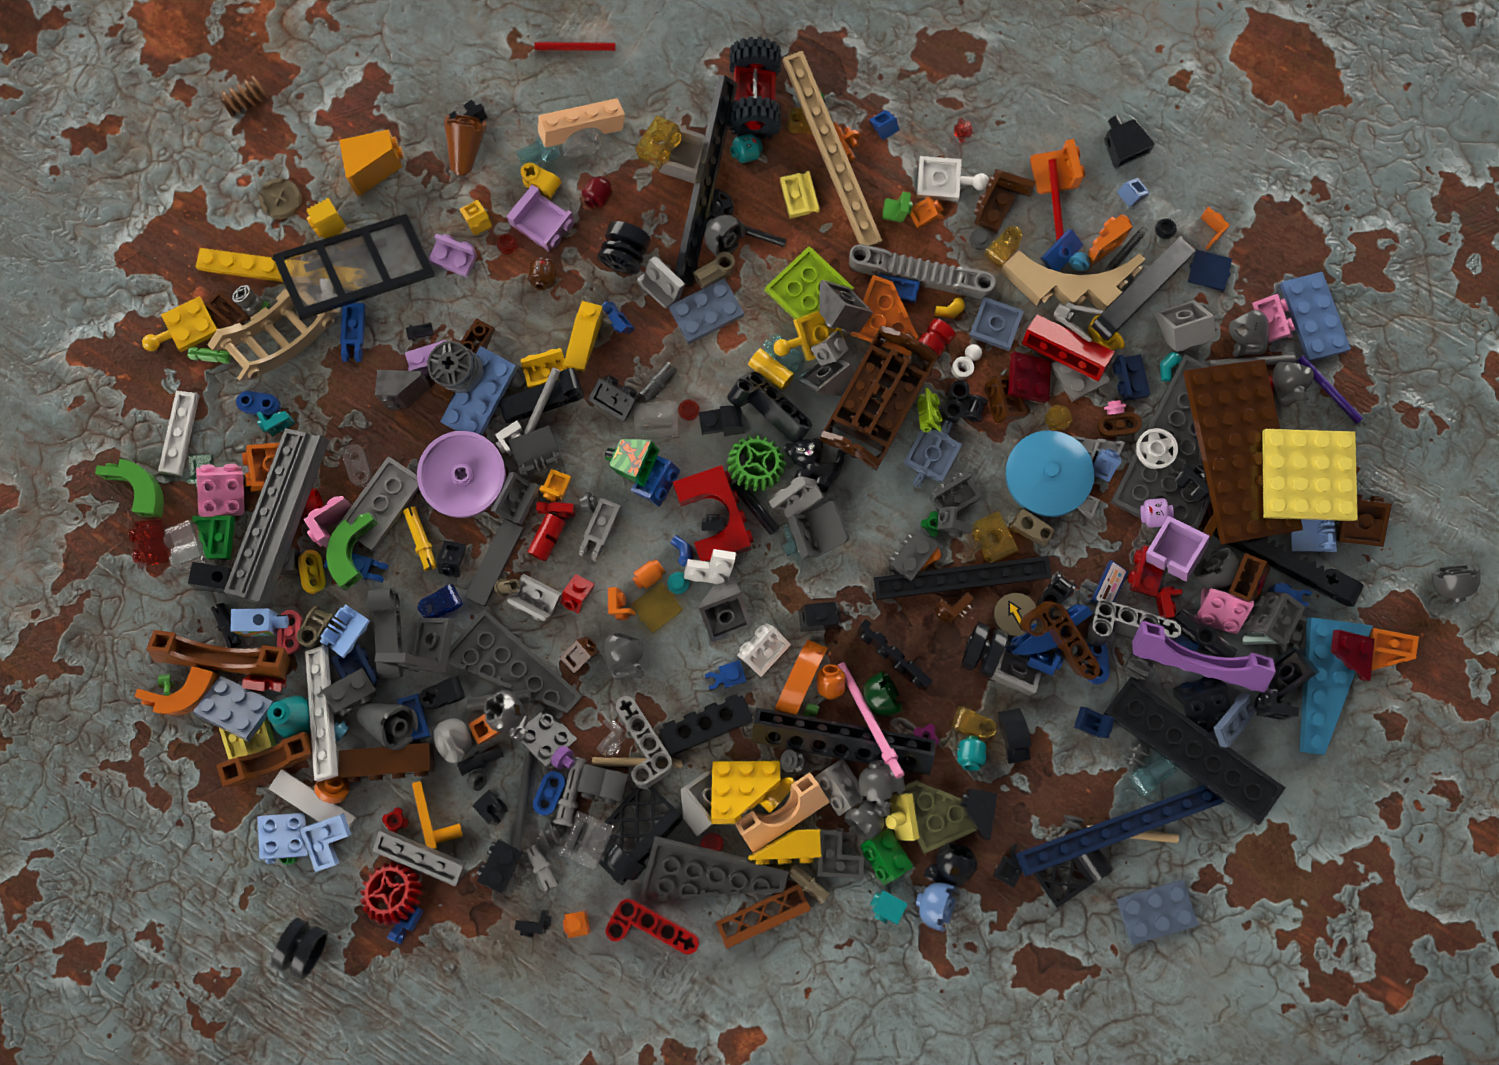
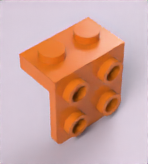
M1074 139L1066 140L1062 150L1035 154L1030 157V165L1034 181H1036L1035 186L1038 194L1051 193L1049 159L1057 160L1060 191L1079 188L1082 179L1085 177V169L1083 165H1080V149L1075 145Z

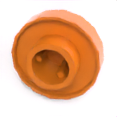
M336 776L323 781H317L314 791L322 801L337 804L346 799L349 792V784L345 779Z

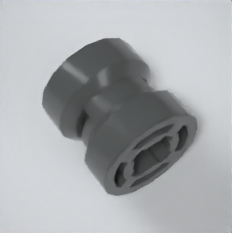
M248 285L237 288L232 296L233 301L237 305L242 306V309L248 315L257 313L263 306V299L254 294V291Z

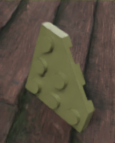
M919 781L905 785L903 793H912L919 833L917 841L923 854L976 831L964 814V807H961L960 798Z

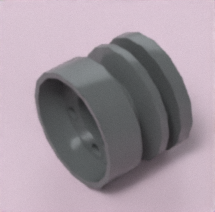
M446 341L435 346L427 361L428 372L431 378L439 385L456 393H467L473 390L481 382L483 376V363L480 357L461 343L455 341Z

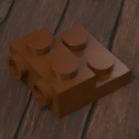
M1357 494L1358 520L1340 521L1337 541L1384 547L1392 504L1384 501L1385 497L1371 495L1370 499H1363L1362 494Z

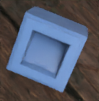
M1138 178L1126 182L1117 192L1128 207L1135 205L1150 194Z

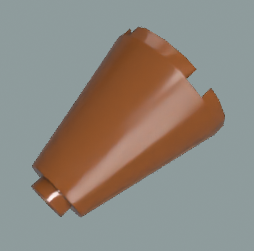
M450 115L445 116L444 126L450 169L454 171L455 175L466 176L467 173L472 171L486 131L487 124L485 121L483 124H480V119L475 117L456 115V119H450Z

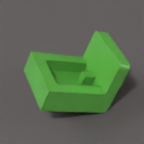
M902 192L898 201L886 198L882 218L902 223L906 215L912 211L911 193Z

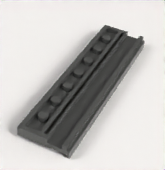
M285 428L224 593L269 605L328 446L329 440L325 437Z

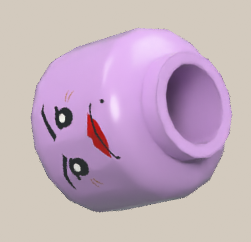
M1165 498L1149 499L1144 502L1143 506H1140L1141 521L1148 528L1162 527L1168 516L1174 518L1173 505H1168Z

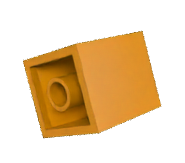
M389 129L339 140L346 179L357 196L363 195L402 168L401 159H404L401 146L398 145L396 136L392 137Z

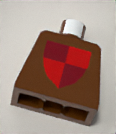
M1245 553L1228 593L1250 602L1258 599L1270 573L1268 562Z

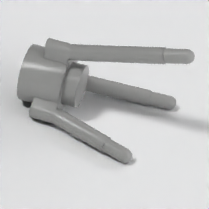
M1067 302L1065 306L1059 304L1053 314V319L1064 324L1083 339L1091 342L1092 339L1089 337V334L1072 323L1075 316L1072 310L1102 314L1104 311L1074 305L1070 302Z

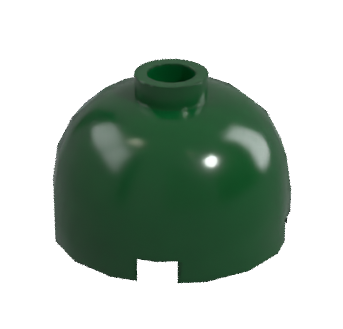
M881 671L867 680L864 684L863 694L873 714L879 717H890L902 712L903 705L902 701L897 703L896 696L899 693L891 677L888 674L884 675L885 671Z

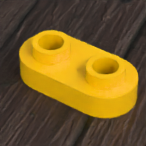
M306 550L298 557L301 585L307 593L316 594L323 590L326 585L322 558L317 551Z

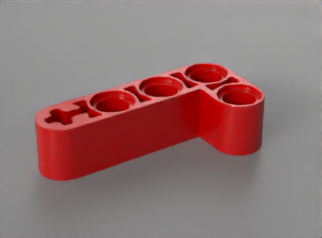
M624 899L618 904L605 929L607 938L616 942L624 939L633 925L687 955L694 953L700 944L699 938L695 933L633 899ZM625 903H631L634 907V913L631 916H626L622 911ZM645 914H651L654 917V925L652 927L643 925L642 918ZM614 924H619L623 928V933L620 937H615L611 933V928ZM670 925L674 928L675 934L672 938L668 939L663 936L662 930L664 926ZM680 931L684 933L681 936L686 940L689 937L693 938L694 948L686 949L685 943L681 940L678 941V945L674 943Z

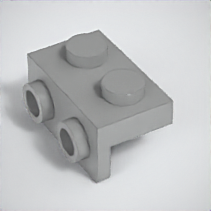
M800 476L792 480L791 485L786 489L775 493V497L769 503L773 509L784 511L788 518L793 514H803L823 499L824 496L814 479Z
M525 574L521 575L519 579L520 588H515L519 589V591L513 593L507 602L512 604L514 609L531 614V617L537 621H547L553 617L562 593Z

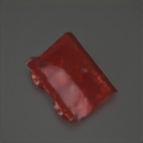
M162 519L135 521L128 533L130 542L134 543L135 550H132V559L134 563H137L138 569H143L145 565L168 563L169 556Z

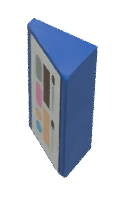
M1110 560L1105 567L1090 602L1096 605L1101 600L1115 602L1128 571Z

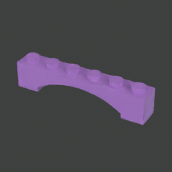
M1141 621L1132 641L1133 654L1140 658L1158 661L1163 665L1175 666L1184 671L1199 673L1208 678L1223 680L1228 684L1240 685L1252 691L1257 690L1265 693L1276 672L1272 658L1252 652L1249 656L1235 658L1201 654L1173 641L1164 633L1163 626L1146 621Z

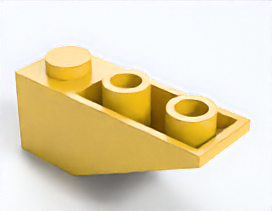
M820 829L790 831L748 856V860H756V864H770L769 859H778V864L792 863L794 858H800V863H814L813 858H821Z

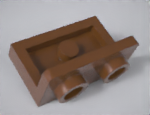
M967 592L953 608L942 599L934 609L937 612L936 616L943 623L948 622L949 624L957 617L961 620L973 607L970 603L974 598Z

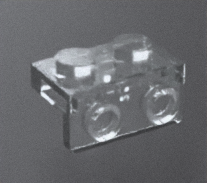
M605 719L603 723L612 732L596 749L605 757L609 755L613 757L621 749L620 744L625 739L622 735L624 730L614 720L609 722Z

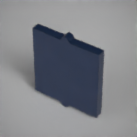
M1197 250L1194 253L1192 263L1189 265L1191 270L1188 282L1224 292L1227 279L1231 275L1229 270L1232 258Z

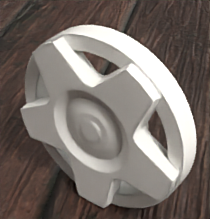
M1154 428L1145 431L1139 437L1136 443V454L1146 467L1162 469L1169 466L1175 460L1178 454V445L1173 435L1168 431ZM1159 434H1162L1167 438L1161 439ZM1146 435H1148V441H1147V442H1141L1142 439H1143ZM1173 446V455L1171 456L1168 450ZM1157 461H1161V462L1164 463V464H1156V463H1157Z

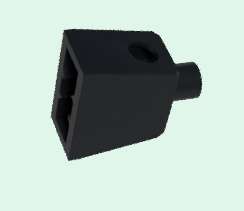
M1115 115L1108 120L1111 129L1108 130L1104 140L1115 169L1150 154L1155 144L1136 120L1132 119L1123 123L1119 115Z
M192 562L188 584L195 590L224 593L232 569Z
M837 602L805 604L798 610L800 632L842 629L841 611Z

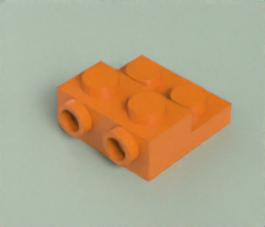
M1121 214L1117 218L1113 216L1104 223L1105 227L1099 232L1100 236L1093 241V246L1088 250L1090 267L1124 243L1133 227L1126 215Z
M279 443L246 445V450L242 453L243 466H248V473L244 474L245 485L250 486L251 492L262 491Z

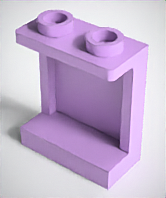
M534 185L530 186L507 215L509 224L549 252L553 247L558 246L562 235L566 231L568 232L574 225L572 212L569 210L565 212L546 199Z

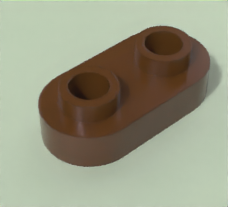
M1134 412L1109 414L1099 420L1097 430L1101 436L1106 438L1133 435L1141 428L1142 420ZM1126 422H1130L1132 428L1127 427ZM1104 425H1110L1111 430H1106Z

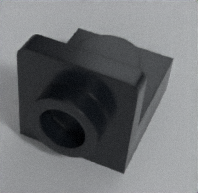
M444 540L436 560L439 574L447 577H460V565L466 551V544Z

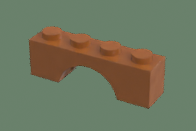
M302 732L281 740L279 744L267 750L236 757L217 764L222 786L233 788L312 758L311 734Z

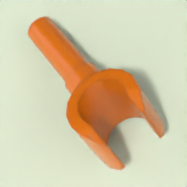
M938 547L919 572L924 571L930 564L941 559L942 554Z

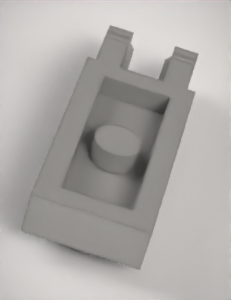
M600 498L583 536L584 540L578 555L584 557L591 541L596 543L591 560L597 561L602 547L605 546L617 519L621 505Z

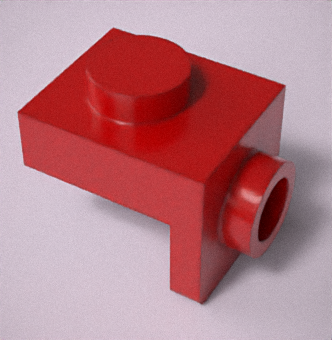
M575 574L563 590L560 604L566 609L579 614L584 601L594 589L595 584Z

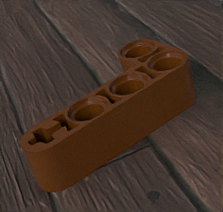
M1045 601L1022 617L1020 627L1025 633L1041 636L1049 631L1076 675L1088 680L1095 679L1099 675L1100 666L1063 605ZM1052 607H1054L1055 613L1052 617H1050L1049 611ZM1033 620H1036L1037 626L1032 630L1031 623ZM1065 626L1066 633L1061 636V629ZM1077 644V652L1073 654L1072 648Z

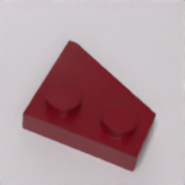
M1333 630L1331 653L1336 658L1341 659L1349 670L1354 669L1360 675L1359 679L1361 681H1371L1375 638L1343 630Z

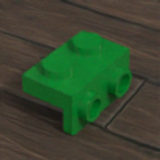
M889 828L882 831L875 838L860 845L864 857L869 861L877 878L883 885L894 881L914 867Z

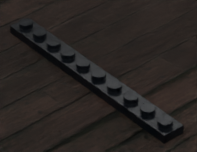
M718 75L674 273L686 286H693L695 277L693 272L697 270L738 85L737 82L726 75Z

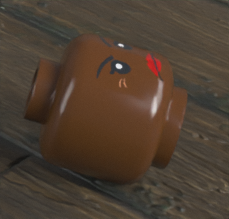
M547 258L534 260L530 264L529 283L539 291L553 287L557 272L555 264Z

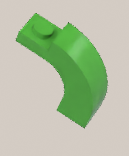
M123 459L119 460V465L106 463V466L97 465L95 474L101 478L131 483L134 489L132 512L139 516L162 518L164 508L163 492L158 481L151 473L139 465Z
M370 513L359 515L352 525L344 519L336 527L328 542L326 556L329 571L339 587L345 591L364 578L353 563L352 551L358 539L379 524Z

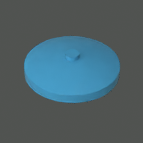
M1040 431L1025 437L1013 448L1006 463L1005 479L1012 498L1024 510L1041 517H1059L1071 513L1086 500L1094 483V466L1085 447L1075 438L1058 431Z

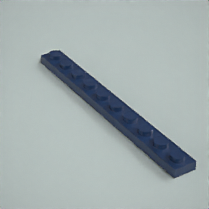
M1202 785L1021 851L1016 856L1024 876H1028L1223 804L1225 801Z

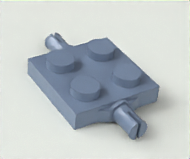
M945 420L941 432L933 429L930 432L920 430L903 463L918 473L912 482L914 486L917 484L918 488L921 487L925 477L942 483L962 446L961 443L953 440L948 435L953 426V423L950 422L946 429L948 420Z

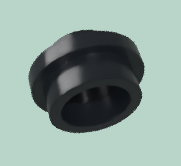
M1169 218L1161 219L1155 226L1156 234L1162 239L1172 238L1177 231L1175 222Z

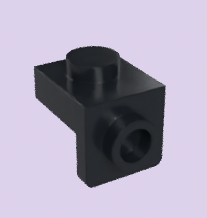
M542 910L539 923L516 920L514 930L520 931V935L526 937H534V933L545 934V931L550 929L552 916H548L549 910Z

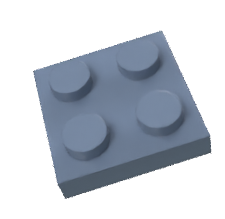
M983 297L969 337L1009 351L1024 310Z

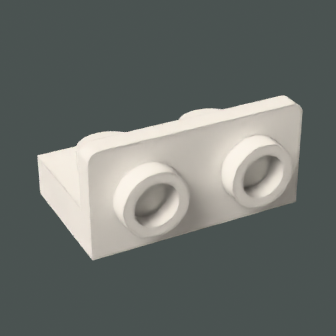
M766 623L755 631V636L750 641L745 642L740 647V652L737 656L758 676L762 677L791 644L775 627Z

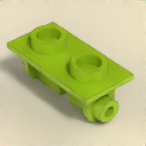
M926 387V394L920 395L917 399L920 429L923 432H930L932 428L936 427L941 432L940 422L942 421V416L938 408L940 401L935 393L932 394Z

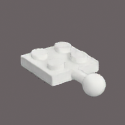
M920 156L917 198L925 199L929 196L935 200L958 201L960 185H973L977 190H984L989 178L983 173L976 174L974 177L961 176L962 159Z

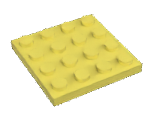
M1264 429L1262 431L1264 518L1358 520L1355 432Z

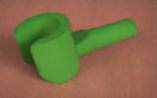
M171 674L158 676V685L160 688H164L165 696L170 695V687L174 686V682L171 681Z
M809 703L802 716L808 717L811 715L816 717L819 705Z

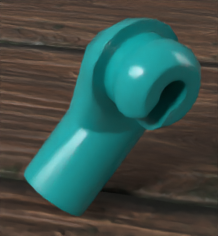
M1170 352L1160 362L1162 382L1172 380L1171 368L1180 364L1182 360L1181 354Z

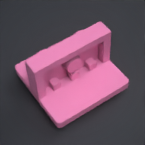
M1203 587L1201 591V605L1195 618L1206 626L1238 634L1254 606V601L1250 602L1226 592Z

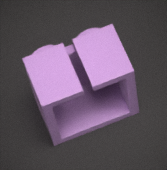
M1168 516L1146 552V562L1162 570H1165L1167 567L1168 573L1187 582L1207 549L1210 536Z

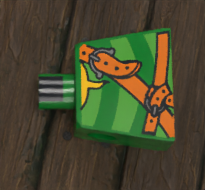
M621 439L616 449L608 448L606 450L605 459L610 461V467L619 476L645 486L660 449L651 440Z

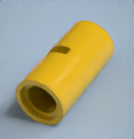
M761 348L755 352L748 363V366L762 374L781 391L790 384L795 375Z

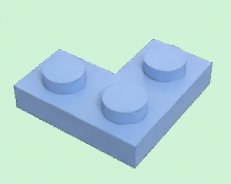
M344 813L300 829L315 872L339 863L332 842L351 835Z

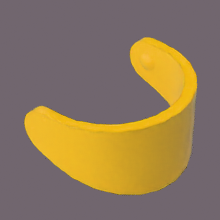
M790 777L781 779L780 786L768 792L759 804L771 813L791 791V784L795 781Z

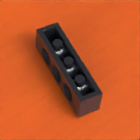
M737 694L725 698V703L717 705L716 702L704 707L705 711L696 714V711L690 712L683 716L684 720L677 723L675 720L664 723L662 725L663 729L659 731L669 756H674L752 723L753 719L743 695L739 697ZM725 709L733 713V717L729 721H723L720 718V713ZM704 718L712 721V726L708 730H703L699 727L700 721ZM682 727L691 729V735L686 739L679 737V730Z

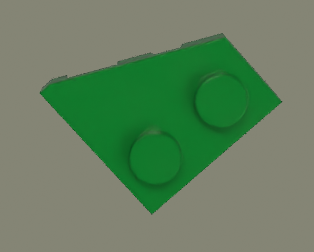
M193 516V522L197 524L200 532L198 537L203 544L205 557L209 560H231L235 517Z

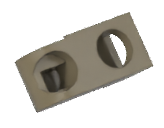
M1024 509L1016 513L1008 528L1010 531L1019 533L1043 547L1047 546L1055 531L1051 526Z

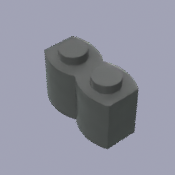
M584 764L577 791L582 792L581 797L594 800L595 796L604 798V803L616 805L617 801H623L629 775Z

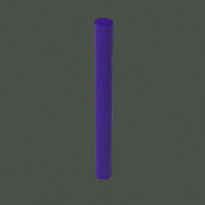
M1304 355L1297 360L1300 365L1312 368L1314 373L1313 379L1356 424L1363 419Z

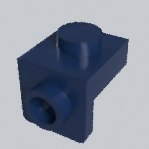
M1080 706L1074 728L1093 737L1108 739L1113 729L1115 718Z

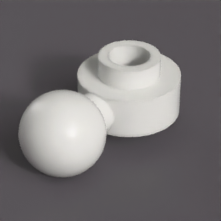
M969 345L965 350V357H959L954 361L951 367L954 377L965 380L971 376L974 371L973 361L979 360L982 355V350L978 345ZM959 368H964L965 372H960Z

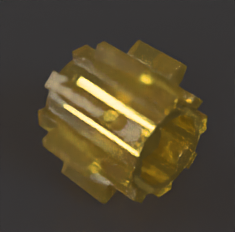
M1056 404L1049 408L1044 415L1045 422L1052 431L1058 430V432H1062L1068 429L1070 423L1073 422L1072 415L1065 405L1059 407Z

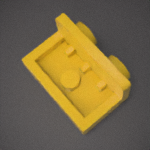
M561 348L549 349L544 353L528 355L520 359L528 389L546 384L553 367L560 371L568 369L563 366L565 357Z

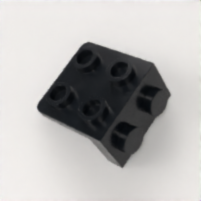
M1204 676L1199 680L1185 682L1173 688L1174 696L1184 705L1186 717L1207 732L1215 731L1214 727L1231 708L1227 685L1219 679Z

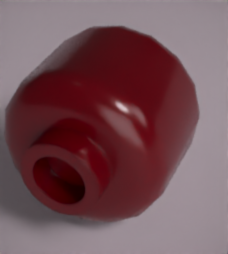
M598 176L590 178L581 193L587 206L590 208H602L611 197L613 191L611 183L606 178Z

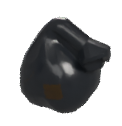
M949 842L938 850L936 864H931L927 867L923 876L933 880L935 883H947L958 887L973 877L977 870L978 862L971 849Z

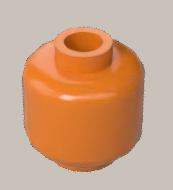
M825 665L817 672V692L827 699H835L845 692L844 671L837 665Z

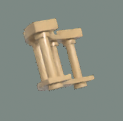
M307 277L292 278L300 298L308 306L315 304L316 301L308 294V288L312 282ZM285 288L276 297L278 302L269 310L265 307L251 317V322L243 326L238 323L230 327L217 329L207 345L212 351L227 350L241 365L243 370L237 377L239 381L254 380L258 376L283 365L302 352L326 328L334 324V318L339 311L333 309L318 314L316 320L307 327L292 311L294 305ZM282 316H286L302 333L291 343L273 326ZM262 331H267L282 349L268 355L254 340L253 336ZM241 342L246 343L260 359L249 362L234 345Z

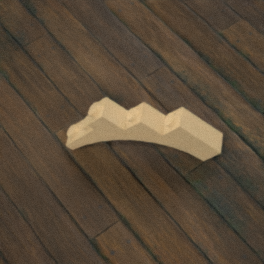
M1018 251L1004 264L1001 273L1036 306L1042 301L1047 303L1054 295L1064 305L1070 302L1080 306L1088 299L1098 310L1105 311L1122 294L1121 290L1129 283L1127 279L1131 276L1135 278L1143 270L1142 264L1145 258L1139 253L1126 264L1113 270L1098 274L1074 275L1045 268L1029 259L1021 251Z

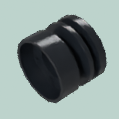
M612 221L605 234L606 241L602 243L601 250L598 252V260L615 271L630 275L637 274L644 260L642 255L647 252L651 238L647 232L633 224Z

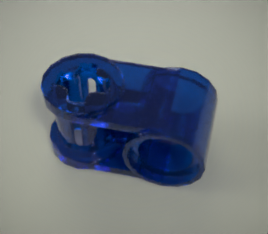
M449 584L421 599L418 603V611L424 618H439L457 610L463 605V602L454 584ZM428 605L432 606V612L430 613L427 611Z

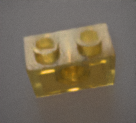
M656 115L635 148L639 160L661 169L664 163L666 164L669 161L674 147L678 146L681 141L682 135L679 126Z
M999 511L974 522L972 534L976 541H980L983 547L981 552L986 561L989 560L990 563L999 562L1016 554L1018 548ZM988 535H996L998 543H991L988 540Z

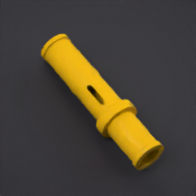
M411 507L413 516H411L409 508H406L403 514L406 517L416 545L415 552L419 554L424 571H430L428 562H430L433 570L437 568V564L432 553V545L428 542L417 512V507Z

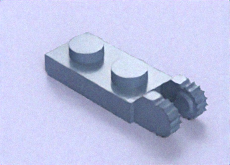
M1249 693L1239 694L1235 698V703L1214 727L1220 747L1228 748L1254 715L1256 709L1255 706L1249 704L1252 700Z

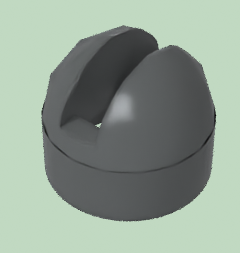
M479 771L469 773V778L467 779L468 786L475 791L483 789L487 782L486 775Z

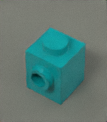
M881 890L880 894L877 892L874 894L870 905L873 906L871 911L876 913L874 918L885 924L889 920L898 925L908 903Z

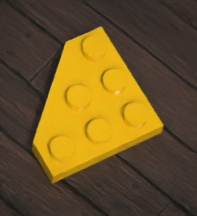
M712 761L711 824H735L741 819L742 814L759 804L768 792L779 787L780 761Z

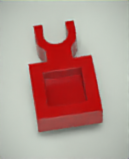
M537 502L536 504L538 514L549 513L560 519L575 517L576 508L573 503Z
M248 675L242 681V688L250 689L257 693L263 692L266 689L282 692V688H286L287 679L282 680Z

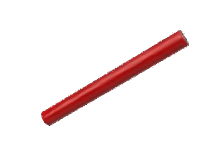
M534 42V50L616 51V43Z
M1049 159L1048 166L1057 241L1064 234L1057 160Z

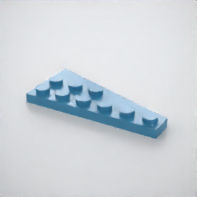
M1313 617L1307 618L1305 655L1318 669L1319 673L1303 683L1299 752L1325 755L1356 673L1354 669L1349 670L1341 659L1336 658L1331 653L1333 630H1343L1369 637L1372 625Z

